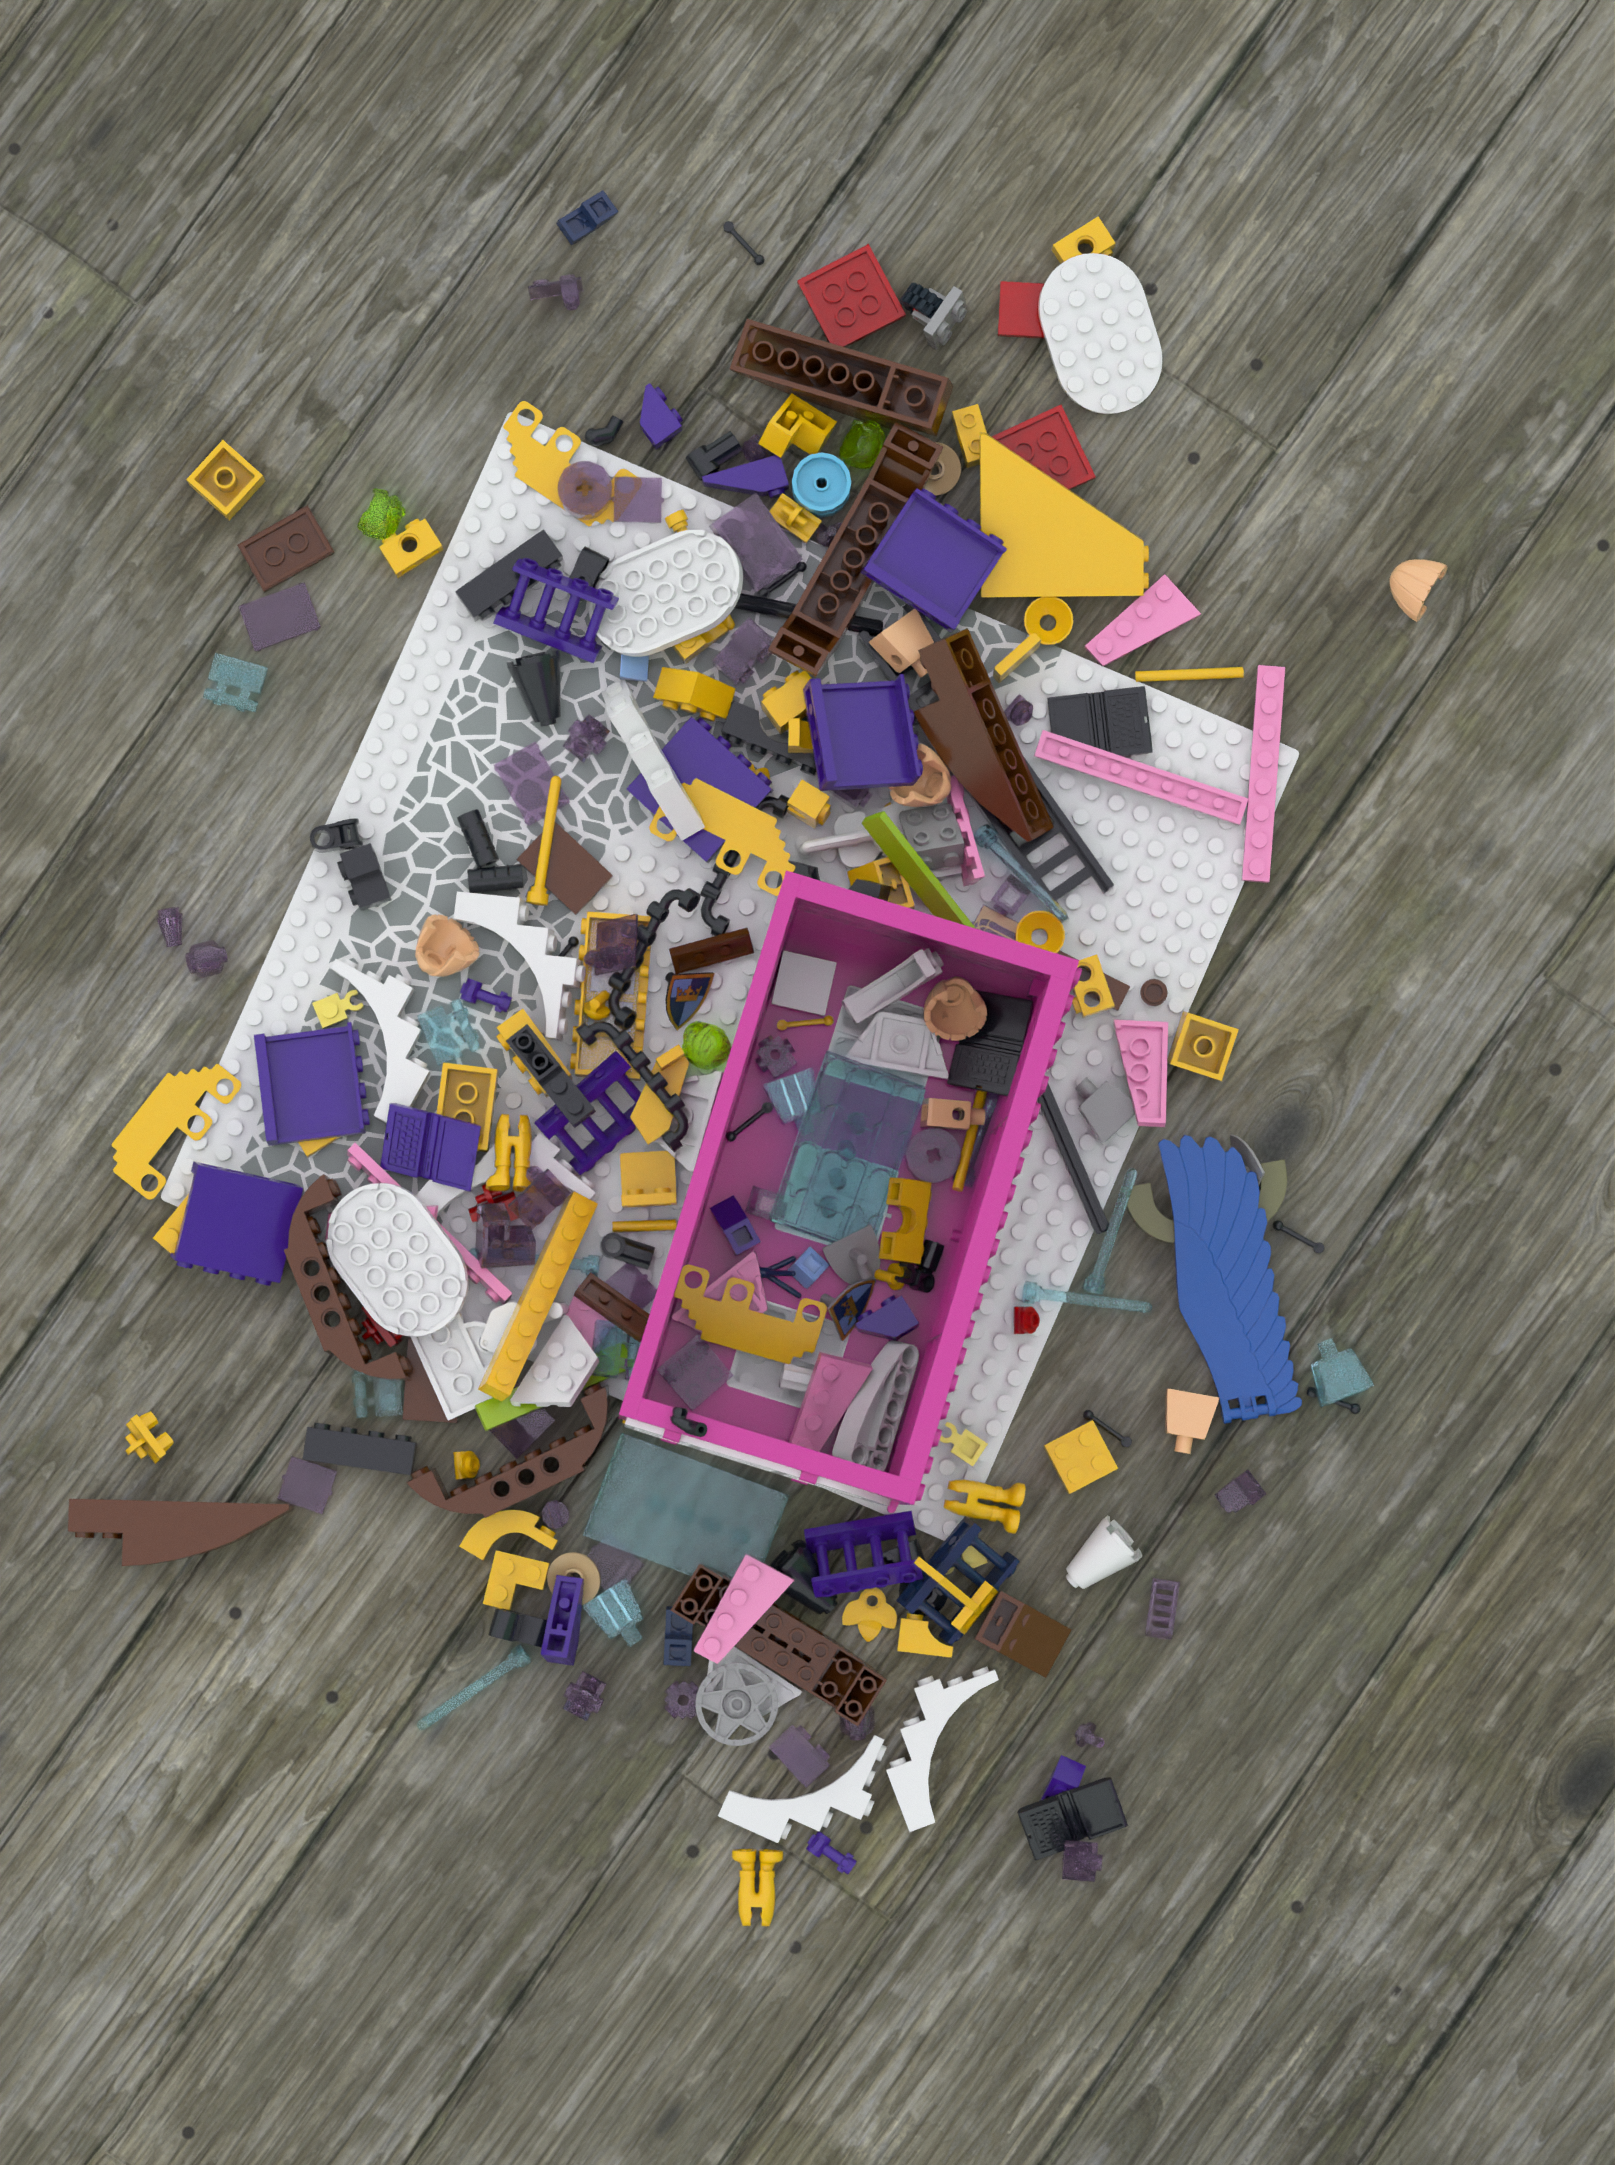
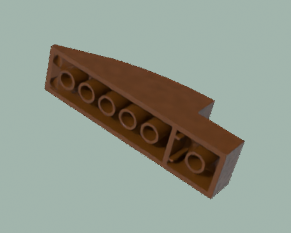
M746 319L729 368L740 375L790 395L793 393L800 399L888 429H892L893 424L897 422L909 429L932 436H937L954 387L947 377L750 319Z
M968 628L918 650L921 664L927 670L931 679V687L939 699L914 711V714L943 762L982 806L1027 842L1053 829L1052 821Z
M69 1499L68 1532H75V1537L94 1538V1534L97 1532L102 1533V1538L122 1539L123 1533L122 1566L159 1564L208 1553L238 1542L293 1511L294 1505Z

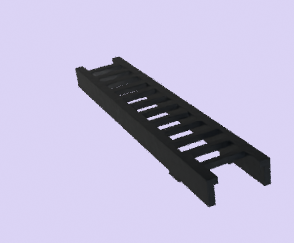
M907 603L902 606L906 614L914 609ZM918 611L933 641L940 640L941 638L925 615ZM863 630L858 634V639L888 681H895L900 674L906 675L913 670V667L910 665L901 673L895 672L889 663L870 645L869 641L872 638L869 633ZM931 681L909 696V709H912L913 713L921 708L916 700L932 689ZM914 714V719H915V720L917 721V723L919 724V722H918V720H917V718H916V716H915V714ZM1026 759V764L1049 817L1054 822V828L1024 843L1020 847L1010 835L1014 831L1006 824L1003 825L1000 819L982 806L963 786L1050 912L1061 923L1069 919V917L1057 900L1092 876L1104 894L1113 888L1114 884ZM1061 832L1069 846L1034 869L1026 856ZM1076 854L1085 867L1050 891L1041 878Z

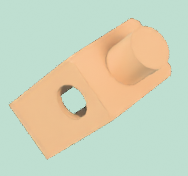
M916 609L910 611L869 641L870 645L896 672L901 673L911 665L920 678L928 673L921 664L918 650L934 643Z
M936 1098L922 1100L920 1127L967 1130L970 1124L984 1125L985 1109L971 1108V1102ZM953 1110L959 1112L960 1117L958 1120L952 1117Z
M1166 1389L1165 1431L1166 1434L1177 1435L1175 1452L1191 1454L1193 1438L1205 1440L1219 1401L1218 1397Z

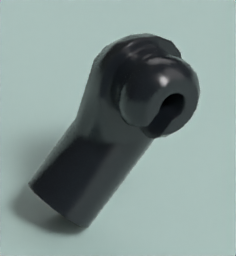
M612 415L605 428L588 429L585 433V439L594 446L610 444L615 439L624 422Z
M673 1408V1414L670 1416L673 1425L687 1434L698 1437L705 1436L707 1433L706 1424L686 1419L688 1414L686 1408Z

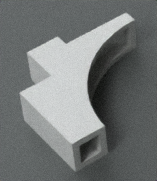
M929 948L924 951L921 949L891 971L844 999L842 1004L856 1026L912 993L914 989L940 975L943 972L940 967L944 964L936 951L931 953Z

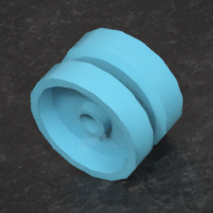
M821 452L811 454L800 461L794 470L792 478V492L796 503L816 517L823 518L833 516L842 510L848 502L851 491V477L848 468L842 460L832 454ZM826 482L827 484L824 488H819L816 483L823 484Z

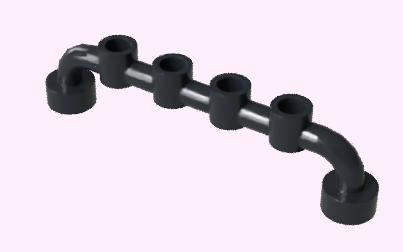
M782 794L779 798L768 796L756 809L762 811L766 807L774 808L772 814L783 819L787 813V808L789 807L787 802L790 798ZM729 850L726 858L723 859L725 865L733 868L740 854L735 850ZM715 863L713 872L717 873L713 883L709 881L705 883L700 896L705 898L701 907V917L704 923L712 928L711 934L717 936L725 934L730 919L719 915L716 919L713 917L711 910L731 873L719 868Z
M691 888L685 891L680 889L671 890L662 897L660 902L653 901L650 903L646 910V914L651 917L648 925L641 924L634 932V938L638 940L635 949L628 948L621 956V962L626 964L622 973L614 972L609 978L608 985L613 990L610 993L608 1005L611 1014L615 1017L614 1024L622 1030H628L634 1024L637 1013L627 1006L621 1009L619 1000L622 994L629 989L631 985L630 979L635 970L642 965L646 949L655 941L656 931L660 923L664 922L668 917L671 903L679 900L678 906L687 912H691L697 907L701 896Z
M604 1021L595 1022L589 1026L583 1023L575 1029L588 1046L597 1041L595 1035L599 1032L606 1033L611 1038L615 1046L623 1053L632 1067L640 1074L649 1088L678 1123L676 1131L672 1132L668 1129L661 1137L674 1153L683 1146L680 1141L685 1137L689 1128L688 1119L682 1110L685 1104L676 1093L670 1096L664 1088L668 1083L659 1072L653 1074L647 1066L651 1062L642 1051L636 1053L630 1045L634 1041L624 1029L619 1032L612 1024Z

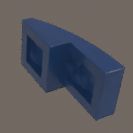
M602 190L582 202L579 208L559 219L556 224L569 243L573 245L601 227L618 214L619 211Z
M667 1606L664 1665L691 1666L693 1624L672 1612L671 1608L673 1606Z

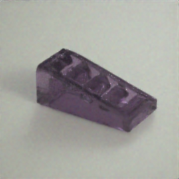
M1153 1578L1145 1636L1172 1639L1180 1582ZM1157 1589L1173 1591V1596L1157 1594ZM1155 1600L1172 1603L1171 1606L1155 1604ZM1154 1611L1168 1613L1170 1617L1154 1616ZM1152 1623L1168 1625V1628L1152 1626Z

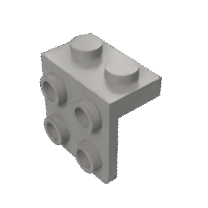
M945 803L900 812L899 820L906 840L930 870L963 864L965 843L951 804Z

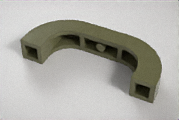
M1285 1159L1261 1163L1265 1174L1259 1184L1258 1208L1262 1207L1265 1209L1267 1222L1278 1211L1285 1197L1287 1188ZM1151 1183L1123 1187L1122 1192L1125 1206L1135 1225L1146 1235L1157 1241L1175 1244L1173 1220L1163 1216L1156 1208Z

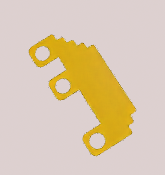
M520 402L503 426L509 432L506 439L512 444L509 451L515 456L513 465L518 468L515 477L587 526H592L594 521H598L600 524H604L607 519L613 523L618 521L641 488V479L626 469H620L607 488H605L569 463V460L581 444V440L577 435L564 427H560L555 431L546 446L530 437L542 420L543 415L540 410L528 402ZM523 409H530L535 415L534 422L529 426H523L518 422V413ZM561 435H568L573 441L572 448L567 452H561L556 447V439ZM624 476L630 477L634 482L633 490L627 494L621 493L617 489V481Z
M697 778L693 780L691 785L682 783L683 788L705 825L703 829L725 840L716 858V865L733 875H738L741 873L750 853L767 861L757 881L759 888L778 896L781 885L778 888H769L765 883V876L770 871H777L781 874L783 882L786 870L794 872L796 867L788 862L790 854L783 850L786 843L779 839L781 830L775 828L777 819ZM659 806L649 826V830L652 834L666 841H672L677 835L674 829L668 834H662L657 829L658 820L666 816ZM729 850H735L741 856L739 865L733 868L726 866L723 861L724 854Z
M216 1064L212 1069L203 1067L200 1072L191 1069L186 1075L182 1071H179L176 1076L167 1073L112 1143V1147L117 1150L113 1156V1159L117 1162L113 1172L146 1199H154L164 1187L166 1179L148 1163L177 1127L195 1141L200 1140L212 1125V1119L195 1105L205 1091H208L221 1103L228 1104L241 1089V1082L219 1064ZM221 1079L232 1081L234 1088L231 1094L222 1096L217 1092L216 1086ZM194 1115L201 1116L205 1122L204 1128L197 1133L191 1132L187 1125L189 1118ZM147 1174H152L158 1179L157 1188L151 1192L145 1191L141 1186V1180Z
M689 1264L682 1268L674 1296L675 1298L682 1299L681 1307L688 1309L689 1319L696 1321L695 1329L702 1331L701 1340L790 1364L793 1357L801 1358L805 1351L810 1353L815 1351L827 1312V1306L824 1303L808 1298L802 1299L799 1303L794 1322L749 1310L755 1290L754 1284L749 1281L735 1277L730 1278L727 1281L722 1300L717 1301L703 1297L709 1280V1272L706 1269ZM691 1271L699 1272L702 1276V1284L698 1288H689L685 1283L687 1273ZM736 1284L744 1285L748 1291L747 1297L742 1301L733 1300L730 1296L732 1286ZM807 1305H815L820 1310V1316L814 1322H808L803 1318L802 1311Z

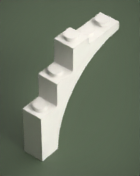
M625 679L609 685L602 692L608 716L625 742L630 756L644 776L650 792L681 841L705 828L702 818L656 741Z
M457 892L454 919L494 931L510 942L525 958L536 976L543 995L546 1013L545 1037L551 1040L562 1041L563 1035H566L568 1030V1019L565 1018L566 1008H569L571 1005L572 995L569 992V987L580 988V982L584 981L585 966H582L583 961L577 958L552 956V952H555L557 947L555 931L544 927L523 925L529 916V907L526 905L525 900L517 897Z
M344 958L342 962L335 959L331 969L349 981L365 997L375 1012L383 1032L387 1052V1075L383 1094L374 1116L387 1123L389 1104L397 1103L412 1107L431 1074L430 1071L426 1070L428 1064L413 1057L412 1061L408 1060L422 1034V1030L418 1028L419 1022L406 1015L404 1019L400 1018L414 989L409 986L411 981L399 974L395 978L389 975L385 983L382 984L380 983L382 980L380 976L371 971H368L365 975L356 970L359 965L349 959Z
M539 1132L532 1141L529 1160L530 1169H528L529 1175L537 1180L555 1183L592 1200L596 1195V1192L592 1190L595 1185L586 1177L582 1176L579 1179L571 1173L574 1168L563 1158L558 1162L556 1157L560 1154L561 1149L557 1146L560 1142L554 1137L548 1139ZM495 1144L477 1165L475 1164L471 1190L486 1184V1180L495 1173L497 1169L494 1167L496 1160ZM511 1147L509 1176L514 1178L515 1147ZM429 1179L416 1196L425 1206L438 1205V1216L451 1202L468 1191L432 1182L433 1180Z
M986 1666L973 1671L974 1677L963 1681L962 1676L949 1680L947 1681L948 1687L943 1688L940 1679L934 1680L933 1676L917 1681L919 1686L915 1687L914 1691L925 1719L920 1721L919 1716L903 1722L905 1727L900 1728L911 1760L906 1761L905 1757L889 1762L891 1767L886 1769L909 1832L935 1823L929 1799L928 1777L931 1757L941 1731L948 1719L964 1701L978 1690L999 1680L995 1669L989 1671Z
M873 1735L864 1753L847 1772L833 1783L815 1792L794 1798L763 1799L749 1797L729 1790L718 1816L776 1843L779 1842L780 1838L786 1840L792 1826L787 1823L789 1818L819 1832L822 1826L827 1828L833 1815L829 1811L830 1807L861 1820L863 1815L869 1816L875 1802L870 1800L872 1794L862 1789L864 1785L870 1786L876 1773L871 1770L875 1760L881 1761L887 1746L882 1745L884 1739Z

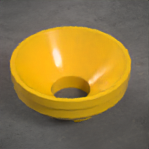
M1040 597L1028 606L1024 616V626L1029 636L1032 633H1036L1041 639L1040 644L1055 645L1066 639L1070 634L1073 626V614L1070 607L1062 599L1057 597ZM1049 615L1055 619L1056 626L1054 629L1046 631L1041 628L1040 620L1043 616Z
M1034 911L1028 913L1020 920L1016 928L1015 939L1027 945L1058 953L1064 943L1065 931L1062 923L1052 913ZM1042 929L1047 933L1048 939L1044 944L1037 945L1032 941L1031 934L1034 930Z

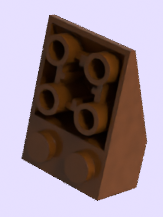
M999 1590L974 1639L1046 1678L1072 1629Z

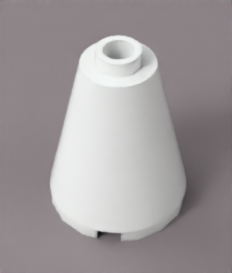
M1107 1515L1101 1520L1067 1566L1068 1574L1066 1578L1073 1587L1077 1588L1080 1586L1082 1589H1085L1137 1562L1142 1558V1553L1139 1548L1136 1551L1133 1550L1131 1547L1134 1542L1133 1539L1115 1520L1110 1522V1516Z

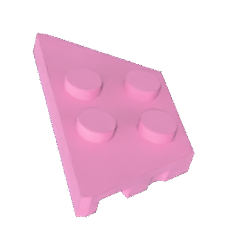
M753 1250L709 1285L703 1296L721 1301L727 1281L735 1277L754 1284L755 1290L749 1310L764 1313L768 1310L756 1252ZM736 1284L730 1289V1296L735 1301H742L747 1297V1288L742 1284ZM680 1308L671 1316L673 1320L695 1329L696 1321L689 1319L688 1309Z

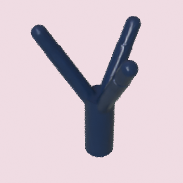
M795 1256L789 1257L770 1267H759L761 1278L769 1279L797 1298L802 1296L801 1293L775 1277L796 1275L795 1271L777 1270L796 1260Z

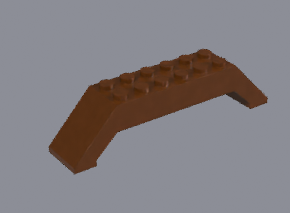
M895 422L883 443L867 480L792 614L783 626L780 627L768 652L815 677L819 674L838 648L874 581L860 572L913 491L916 489L921 491L925 488L943 450V446Z

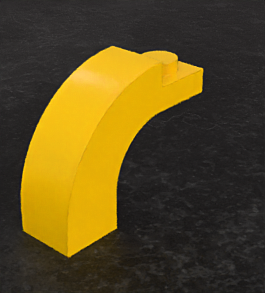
M503 1510L478 1521L468 1531L459 1547L481 1560H485L493 1544L500 1537L509 1533L525 1534L551 1550H554L559 1540L554 1538L556 1533L544 1525L540 1529L535 1527L541 1517L521 1510Z

